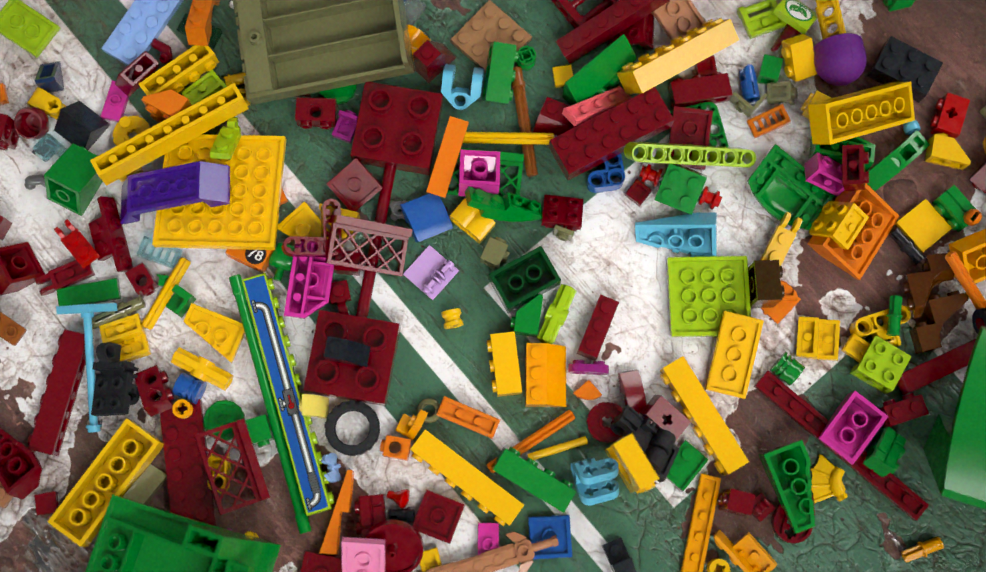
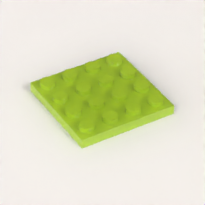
M747 256L667 258L670 337H717L723 311L751 317Z

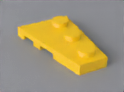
M191 303L183 322L229 362L233 363L245 336L242 323Z

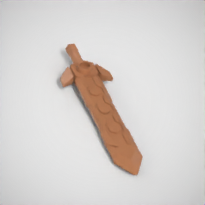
M511 532L506 534V536L515 542L514 544L511 543L470 558L438 566L426 572H494L516 565L519 562L521 564L518 572H527L533 563L534 552L558 546L559 543L555 535L549 539L531 544L526 539V536Z

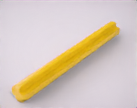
M466 132L463 143L549 145L550 140L555 138L553 133Z

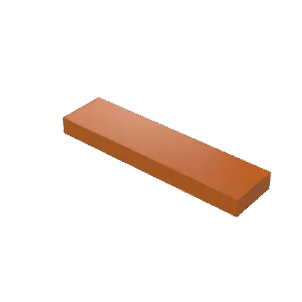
M452 116L449 117L428 184L427 193L446 198L469 125L468 121Z

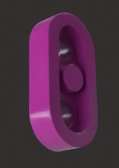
M573 360V363L568 365V373L608 375L609 366L605 365L604 361H593V364H585L584 360Z

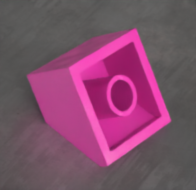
M460 150L458 196H465V190L468 186L491 194H499L500 152Z

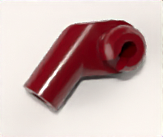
M155 38L151 43V47L160 51V62L168 64L173 59L172 49L169 45Z

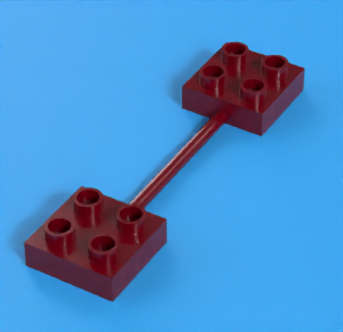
M365 82L350 156L352 161L357 157L362 164L384 168L381 183L383 188L380 190L374 222L386 224L396 170L430 175L443 106V94ZM377 236L372 240L377 249L382 246L383 239L381 236ZM370 245L367 257L374 252ZM375 255L368 261L372 267L376 268L379 258ZM364 270L356 316L319 310L303 389L306 393L361 401L381 406L387 405L401 326L400 323L368 318L376 272ZM327 337L347 339L371 346L368 366L362 367L326 360L324 352Z

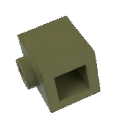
M490 237L480 257V263L496 270L499 269L501 263H506L510 255L506 241L499 237H495V239Z

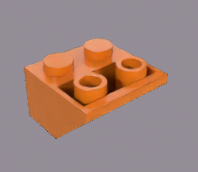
M173 90L143 96L141 99L146 106L145 109L151 113L150 117L157 122L164 121L192 106L188 98Z

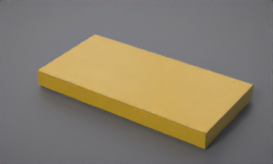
M723 311L705 390L743 399L746 398L764 320Z

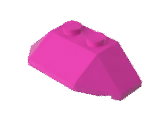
M301 242V245H300V246H295L294 249L297 248V247H300V248H301V252H303V251H302V244H303V242ZM308 242V251L316 252L317 245L314 242ZM293 257L284 316L305 319L329 303L334 265L325 263L326 258Z

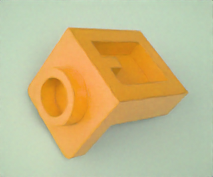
M421 409L417 416L413 414L410 417L403 414L395 430L413 440L428 413Z

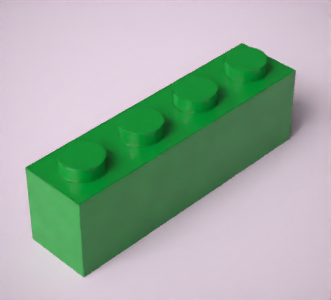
M511 446L509 449L503 447L491 469L564 513L577 492L572 489L573 484L565 479H562L561 482L554 478L556 474L547 468L544 471L537 468L539 463L529 457L526 460L519 457L520 452Z

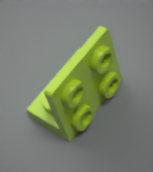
M875 336L859 364L853 366L850 374L880 392L887 394L894 390L911 356L880 337Z

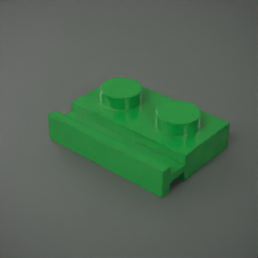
M686 440L679 447L680 450L666 477L682 492L709 460Z

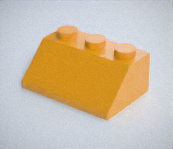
M526 343L525 407H566V346L548 343Z

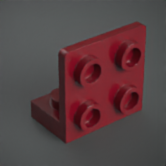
M650 13L609 39V46L624 34L630 45L639 44L646 51L654 50V15Z

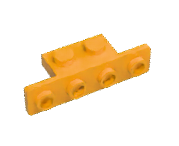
M720 529L713 536L716 545L721 550L724 549L728 553L731 562L736 566L738 565L743 572H770L778 564L749 532L735 544Z

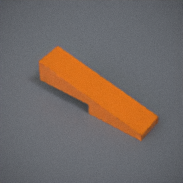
M347 470L320 553L339 554L342 512L351 513L354 482L353 470Z

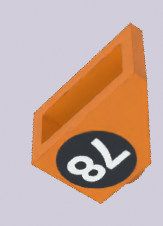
M227 249L225 254L235 261L265 273L273 250Z

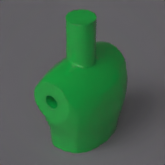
M282 243L277 244L269 259V264L277 268L273 280L281 282L284 270L291 271L293 257L283 253ZM287 245V247L291 248V251L294 250V246Z

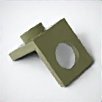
M737 92L733 93L729 101L738 112L744 113L749 117L765 100L767 94L765 93L754 106L749 104Z
M555 225L553 235L559 240L571 242L574 231L563 228L561 225Z

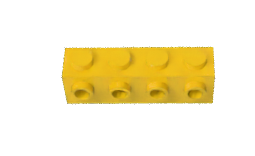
M194 45L140 82L139 86L146 95L167 90L180 93L190 82L197 81L203 73L214 69L219 61L209 46Z

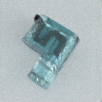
M46 134L33 147L32 153L46 162L54 154L60 158L67 148L51 134Z

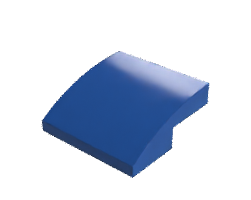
M428 193L400 204L406 223H409L410 228L413 229L412 233L415 242H420L453 228L446 208L439 196Z

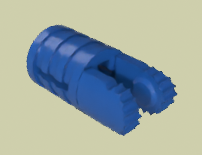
M747 64L744 69L739 71L742 97L748 103H752L760 99L759 87L752 64Z

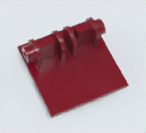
M544 194L541 226L554 228L555 225H563V228L567 226L568 230L574 232L581 230L583 199Z

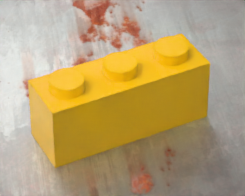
M515 331L490 334V340H487L488 352H492L493 360H489L490 372L495 374V380H492L493 392H497V397L522 394Z

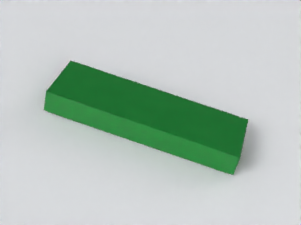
M114 278L58 289V305L96 304L121 299L119 280Z

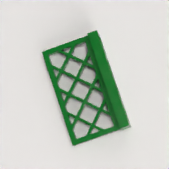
M461 148V150L490 151L471 148ZM500 152V165L506 166L503 169L500 166V174L503 173L509 180L502 188L499 187V193L501 192L503 195L500 197H504L505 193L502 190L510 184L516 189V194L520 195L524 154ZM459 154V157H458V160H457L459 164H460V154ZM510 166L519 167L518 175L511 180L505 173V170ZM458 169L457 171H455V172L453 173V176H452V177L454 178V180H455V181L458 183V185H459V181H458L457 178L455 177V175L459 172V169ZM459 187L454 191L448 190L447 195L458 196Z

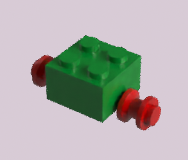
M649 163L647 167H642L639 175L642 178L641 182L644 183L646 180L653 182V187L657 186L658 181L660 183L655 195V201L691 215L698 198H700L699 205L705 202L710 204V209L712 210L714 207L718 208L721 203L722 196H720V191L717 190L715 193L709 192L708 186H705L703 189L707 175L679 164H668L664 176L661 175L662 168L657 171L653 170Z

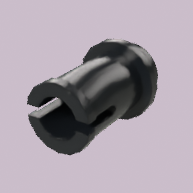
M407 507V509H389L388 516L390 518L388 520H400L410 523L415 520V511L410 509V507Z

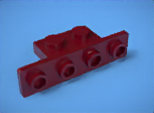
M100 196L97 200L102 216L88 223L95 251L100 256L98 261H105L113 256L117 272H127L134 267L123 227L120 223L115 199L113 197Z

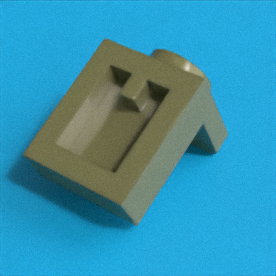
M791 81L767 84L768 104L789 103L790 105H795L798 91Z

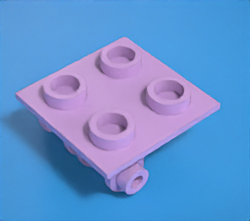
M429 245L403 275L429 298L434 300L459 270L454 267L453 262L447 261Z

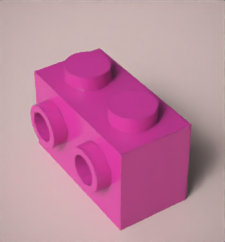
M818 152L805 163V178L807 182L835 196L840 195L844 191L842 164Z

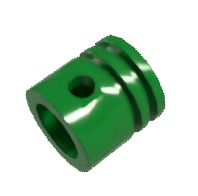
M784 352L774 363L770 371H775L774 374H779L778 377L790 386L801 375L805 366L796 359H791L792 356H787L788 353Z

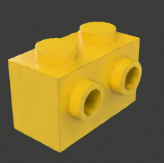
M800 34L783 40L781 53L785 60V75L795 82L817 75L814 65L812 38Z

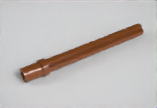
M514 67L513 70L516 71L514 82H512V89L514 90L520 133H532L522 68ZM522 144L526 175L534 177L538 174L534 144Z

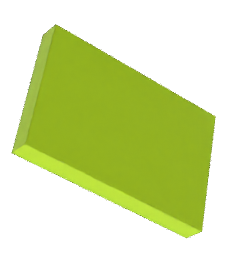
M9 0L0 11V34L36 58L40 56L61 29L57 24L20 0Z

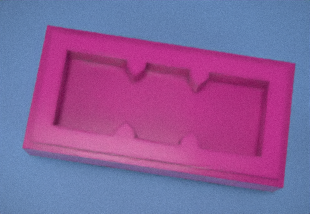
M115 81L111 82L100 117L119 122L120 118L124 116L130 96H127L115 85Z
M478 523V555L499 548V523Z

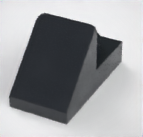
M621 537L601 545L613 572H636L633 559L629 556Z

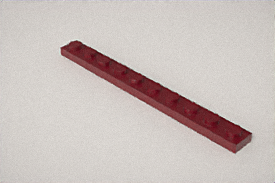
M766 371L754 385L757 390L912 520L917 521L928 508V503L893 474L889 473L881 477L873 469L865 466L863 462L867 452L864 450L855 463L851 465L818 438L829 421L770 371Z

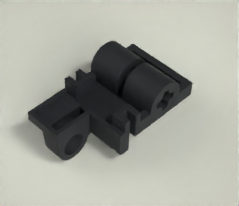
M111 342L100 343L96 348V356L99 362H93V369L100 371L101 374L96 375L91 415L93 416L128 415L129 406L136 404L139 400L138 388L132 384L133 378H138L134 371H138L139 368L135 367L134 363L120 361L122 346L120 344Z
M626 405L621 414L614 418L610 428L619 436H628L632 433L659 477L657 481L659 483L664 482L680 450L674 444L676 437L668 430H657L655 428L656 423L649 424L650 418L644 419L633 408Z

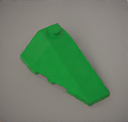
M803 440L759 454L765 473L794 533L797 534L814 527V503L811 491L812 479L810 478L811 463Z

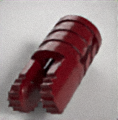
M786 24V27L770 50L776 52L782 45L783 40L800 35L801 33L789 24Z

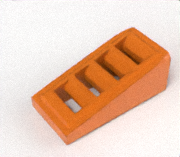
M781 104L747 120V123L754 138H757L790 124L791 120L784 105ZM779 112L783 121L779 122L775 113ZM772 115L776 124L772 125L768 116ZM765 118L768 128L764 127L761 119ZM756 121L758 122L761 128V131L759 132L757 131L754 125V122Z

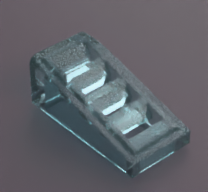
M144 236L137 256L174 269L183 250L159 247L157 256H152L156 248L152 245L153 239ZM148 244L152 245L149 254L145 253ZM165 249L167 250V253L163 260L160 259V257L162 255L163 250ZM171 252H174L175 255L170 263L168 262Z

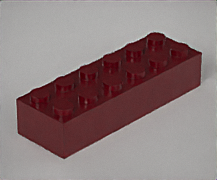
M653 87L551 139L549 149L568 181L623 153L627 143L644 142L671 128L674 118L657 89Z

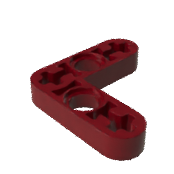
M331 198L322 204L321 237H288L282 243L283 253L291 257L326 258L329 239L326 237L329 238L330 232L326 229V225L330 222V218L326 219L330 216V210L326 209V207L331 204L332 208H335L332 215H341L340 203ZM337 228L335 236L339 242L342 241V231ZM290 242H293L294 246H300L301 242H303V252H301L300 247H297L293 251H291V248L287 247V245H289ZM308 242H314L317 245L316 252L308 251ZM339 248L333 251L332 257L337 256L341 252Z

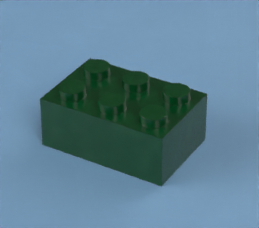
M542 246L488 274V280L507 313L528 303L539 294L542 295L559 286L561 283V278Z

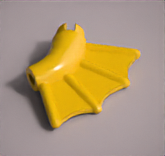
M819 454L818 463L810 469L812 471L811 490L814 503L832 496H836L838 501L846 499L848 495L845 493L846 489L842 482L845 471L835 467L822 454Z

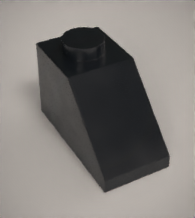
M328 336L324 358L328 361L367 367L371 346Z

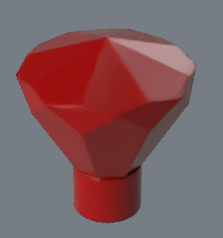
M408 489L396 492L389 490L387 498L392 499L401 509H404L408 504L410 491Z

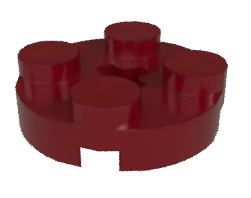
M601 402L595 405L588 413L586 420L590 435L602 443H611L619 440L622 436L615 434L608 426L603 427L602 418H611L610 424H612L614 418L621 414L623 408L618 404Z

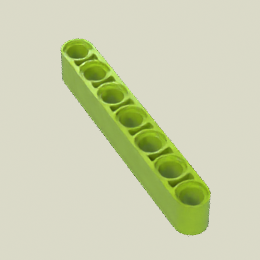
M629 142L624 147L625 157L637 162L751 167L756 161L755 152L740 147ZM638 148V154L634 156V150ZM656 149V155L653 157V150ZM674 150V156L671 158V152ZM692 151V156L689 159V153Z

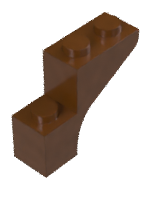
M947 253L926 255L925 264H922L923 272L906 274L905 282L902 283L903 294H907V309L912 312L913 318L922 316L931 290L937 284L954 280L955 274L945 259Z
M958 290L947 293L946 297L941 298L940 295H934L928 298L924 308L927 322L916 324V328L909 331L916 354L933 351L942 347L940 341L941 327L949 317L968 301L969 296L966 292L960 293Z

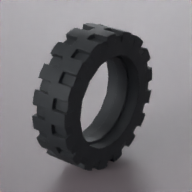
M355 400L344 401L335 406L328 414L325 422V436L329 444L341 454L349 456L362 455L371 450L378 441L380 421L374 410L367 404ZM356 411L362 413L369 422V434L358 445L344 444L336 434L337 421L347 412Z

